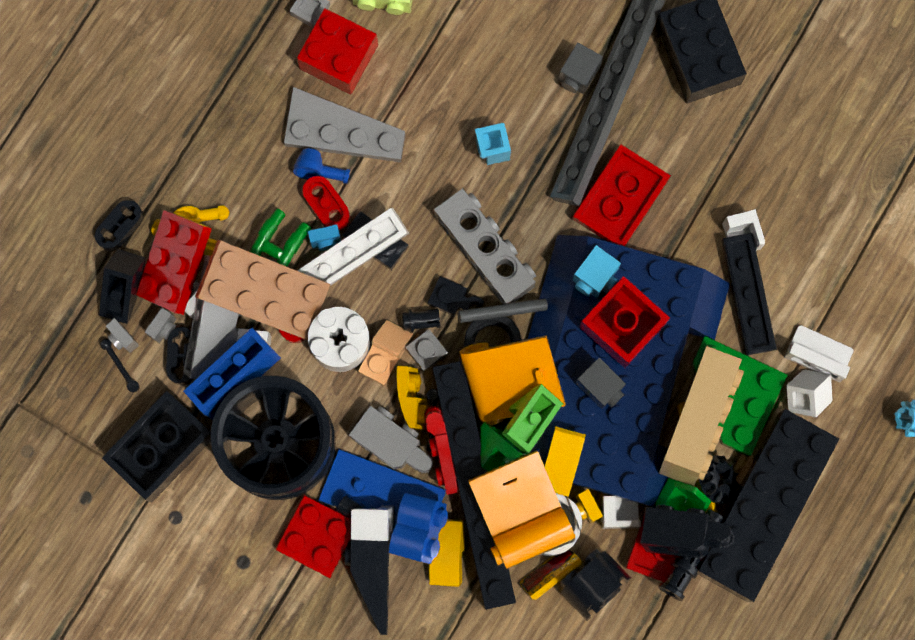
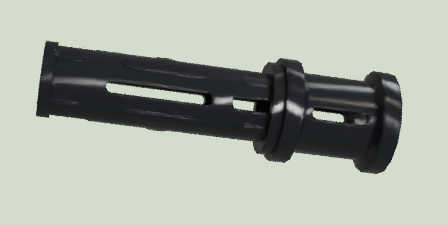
M710 509L706 511L711 521L720 522V524L725 521L724 517ZM681 556V558L673 560L671 572L665 582L659 584L658 588L668 596L678 601H683L685 589L691 579H695L698 575L696 567L701 559Z

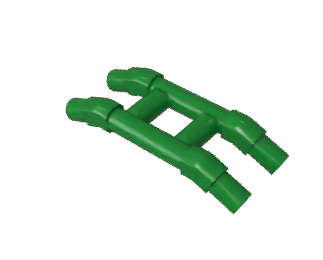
M275 209L260 228L258 236L249 252L259 256L264 252L277 259L276 263L287 267L311 228L306 223L301 222L286 241L284 249L269 242V240L286 215L282 210Z

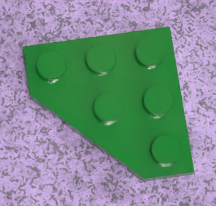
M705 336L691 364L695 375L706 346L742 359L739 369L743 370L744 373L735 395L728 396L734 399L724 424H718V426L724 427L719 440L721 445L750 457L786 380L787 374Z

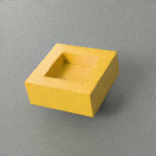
M589 489L576 496L578 502L575 504L581 513L582 520L587 518L591 524L603 517Z

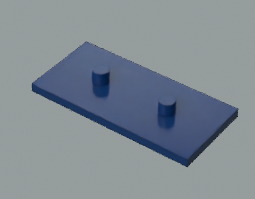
M339 449L319 501L338 507L343 497L347 494L368 509L370 507L377 509L382 505L394 506L395 528L399 506L405 493L442 502L446 490Z

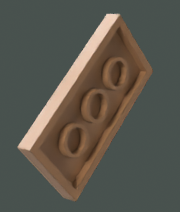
M217 240L195 297L308 340L310 325L320 313L331 284L224 241Z

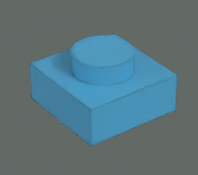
M338 225L308 231L313 249L318 248L319 251H325L335 246L336 243L341 242Z

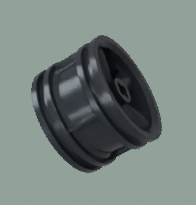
M262 376L243 382L234 388L220 403L211 427L212 450L220 469L233 483L263 499L287 500L307 493L325 477L335 455V429L326 409L309 388L287 377ZM289 397L303 402L314 411V414L308 416L295 426L291 422L284 420ZM263 399L268 420L258 427L241 417V414L250 405ZM277 433H281L280 437L284 442L272 448L273 444L269 441L270 437H276ZM319 440L318 450L310 464L296 454L299 448V441ZM231 441L254 442L257 454L239 469L232 454ZM270 463H283L289 481L277 484L262 483Z

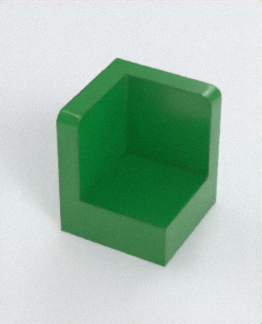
M669 478L655 505H668L677 511L697 508L706 513L712 501L698 488Z

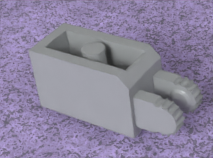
M370 406L351 431L349 437L394 470L403 469L408 464L413 469L418 470V472L429 473L433 467V461L429 455L427 456L424 451L418 448L420 441L416 438L419 434L406 424L400 427L391 421L394 416L383 407L379 406L376 410Z

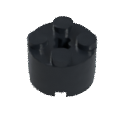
M595 549L585 558V567L579 573L573 570L561 581V586L564 588L561 594L586 621L591 618L590 610L598 613L621 591L619 587L622 585L620 583L622 580L626 584L631 580V577L606 550L601 553L598 549Z

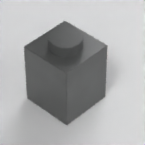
M577 42L560 71L558 81L562 82L561 85L566 90L572 93H577L578 91L584 95L601 66L603 56Z
M600 357L575 383L601 409L607 404L612 408L625 395L621 390L626 383Z

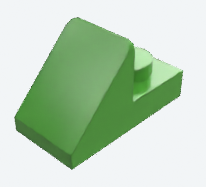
M538 384L510 406L509 411L514 416L502 432V435L523 453H530L563 403L542 384Z

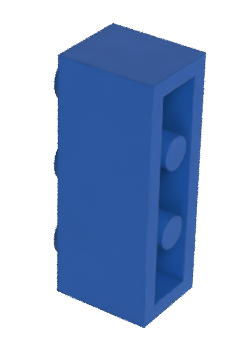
M251 328L183 392L204 415L213 420L220 403L234 388L250 379L261 377L281 357L259 333Z

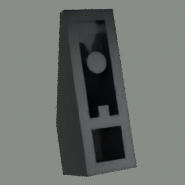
M351 540V547L345 548V566H351V574L380 635H388L390 542Z

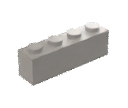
M205 254L200 283L211 255ZM197 298L183 371L186 376L191 379H197L237 342L238 328H236L238 316H241L240 314Z

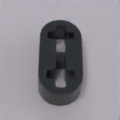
M132 200L120 202L95 231V240L102 249L111 252L119 249L141 225L144 217L143 210ZM135 209L133 213L136 217L133 220L127 218L120 224L125 219L123 211ZM119 227L114 232L116 240L113 243L111 241L104 243L106 240L103 236L106 231L112 233Z
M178 327L172 330L168 337L166 372L168 378L177 385H186L193 380L183 374L182 379H179L178 375L173 373V369L179 368L180 359H183V366L185 365L189 343L184 345V354H180V346L175 343V339H180L181 334H185L187 339L190 338L191 330L185 327Z

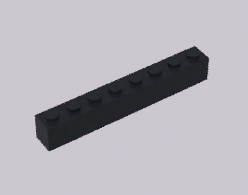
M460 361L433 367L485 610L515 604L516 599L509 568L506 569L504 563L498 566L490 548L496 545L468 480L486 473L487 470L483 469L481 465V441L463 363Z

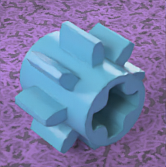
M912 400V402L902 401V407L894 413L897 424L896 429H904L906 437H915V400Z

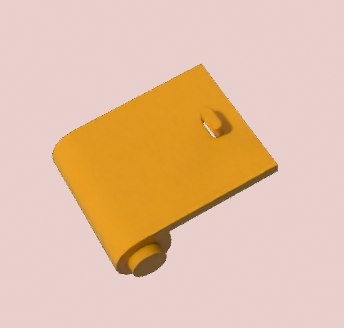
M547 335L495 347H489L488 343H476L459 351L479 421L495 425L502 422L505 418L513 417L514 414L509 411L510 406L538 384H542L563 403L561 407L566 405Z
M537 450L468 480L496 545L490 549L498 566L504 563L505 568L508 569L575 539L572 526L564 510L561 508Z

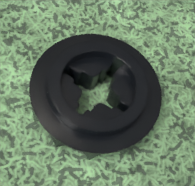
M713 455L704 480L699 479L703 493L716 504L730 502L737 495L735 490L740 487V484L736 481V476L739 473L732 470L733 462H727L725 456ZM722 473V476H723V477H722L721 481H722L723 484L718 485V484H719V480H720L719 474Z

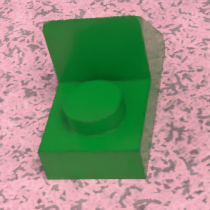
M484 422L481 426V465L483 469L491 471L529 454L523 453L502 435L503 430Z

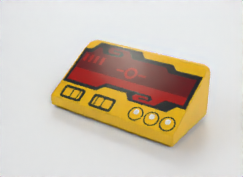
M569 549L546 560L520 581V586L530 599L535 601L570 572L579 567L582 561Z

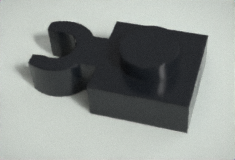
M440 276L430 296L428 305L455 317L458 309L461 311L469 310L472 304L483 307L484 301L476 296L465 297L466 287Z

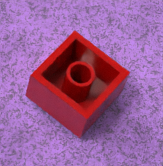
M324 8L297 57L299 69L351 95L378 47L377 34Z
M623 276L582 320L579 328L621 366L626 368L666 325L670 317Z

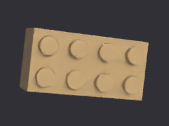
M706 346L659 474L691 486L695 485L697 479L704 480L713 458L712 455L708 454V451L714 452L724 428L718 426V424H724L734 399L728 396L735 395L744 373L743 370L739 369L742 359Z

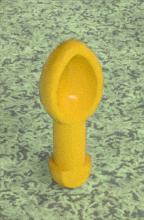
M223 205L218 206V208L203 210L193 206H184L173 213L200 223L218 219L220 221L226 220L229 217L230 211Z

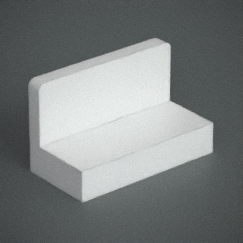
M800 325L794 333L784 358L815 372L831 374V379L841 382L846 379L850 367L847 365L854 350Z

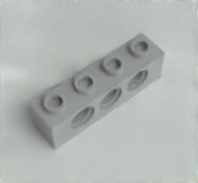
M462 188L434 209V217L502 304L515 303L535 287L536 282L534 278L536 275L526 262L522 265L515 255L518 252L514 245L508 239L503 241L497 232L500 229L496 222L490 216L485 218L479 210L482 206L474 194L470 193L467 195ZM465 218H472L477 222V226L474 229L466 230L460 223ZM483 241H490L494 244L495 249L491 253H483L478 246ZM501 264H508L512 267L513 273L508 277H503L498 274L496 269Z

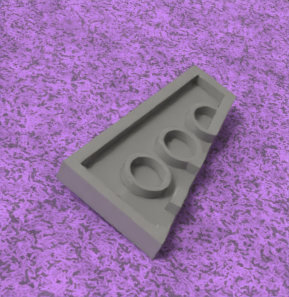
M293 87L284 140L286 147L311 148L322 152L401 162L405 141L404 130Z

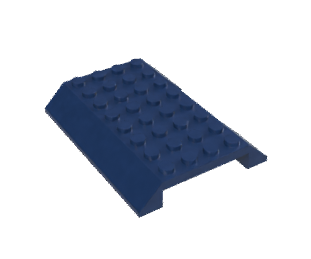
M557 235L539 298L547 300L548 309L535 312L528 339L547 335L566 405L560 407L530 453L537 450L545 467L555 427L586 434L573 484L639 503L638 506L656 508L655 503L669 477L659 474L668 448L658 444L687 335L691 334L702 338L706 336L715 340L730 283L706 269L593 237ZM596 245L621 263L614 275L618 279L614 286L624 276L670 317L666 325L626 368L621 366L579 328L582 320L606 296V293L602 291L597 298L592 294L588 297L576 289V283L573 281L574 274ZM599 357L626 383L621 390L625 395L612 408L607 404L601 409L575 384L577 379ZM513 417L505 418L502 427L503 431Z

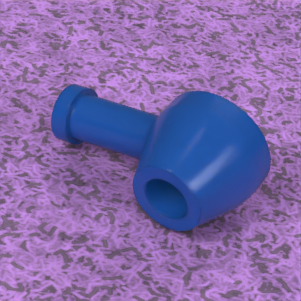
M306 148L302 150L297 158L293 173L305 180L313 176H322L328 179L343 181V183L347 184L350 169L343 170L324 166L321 153L318 150Z

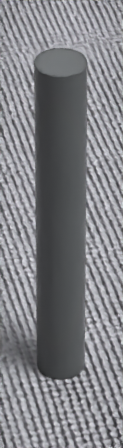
M544 298L458 311L457 315L459 323L546 311L548 305L547 300Z

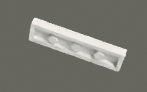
M390 208L297 271L332 285L408 235L409 232L394 208Z

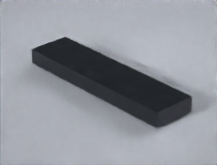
M753 233L723 238L722 245L745 355L749 356L775 351L777 347Z

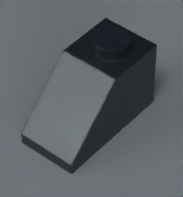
M120 249L116 250L104 267L99 316L112 320L115 318L118 322L128 324L138 297L136 294L145 269L146 257Z

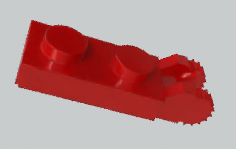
M431 405V407L425 409L424 418L427 431L435 436V438L429 439L432 457L439 456L441 467L435 468L438 486L444 485L447 495L457 493L458 486L444 417L439 407Z

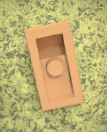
M386 320L372 339V346L358 373L385 387L413 333H410L408 330L404 331L402 327Z

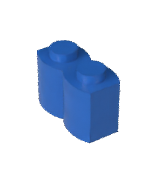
M405 493L399 506L397 524L391 536L389 553L431 564L440 550L438 538L441 528L446 525L448 519L447 504Z

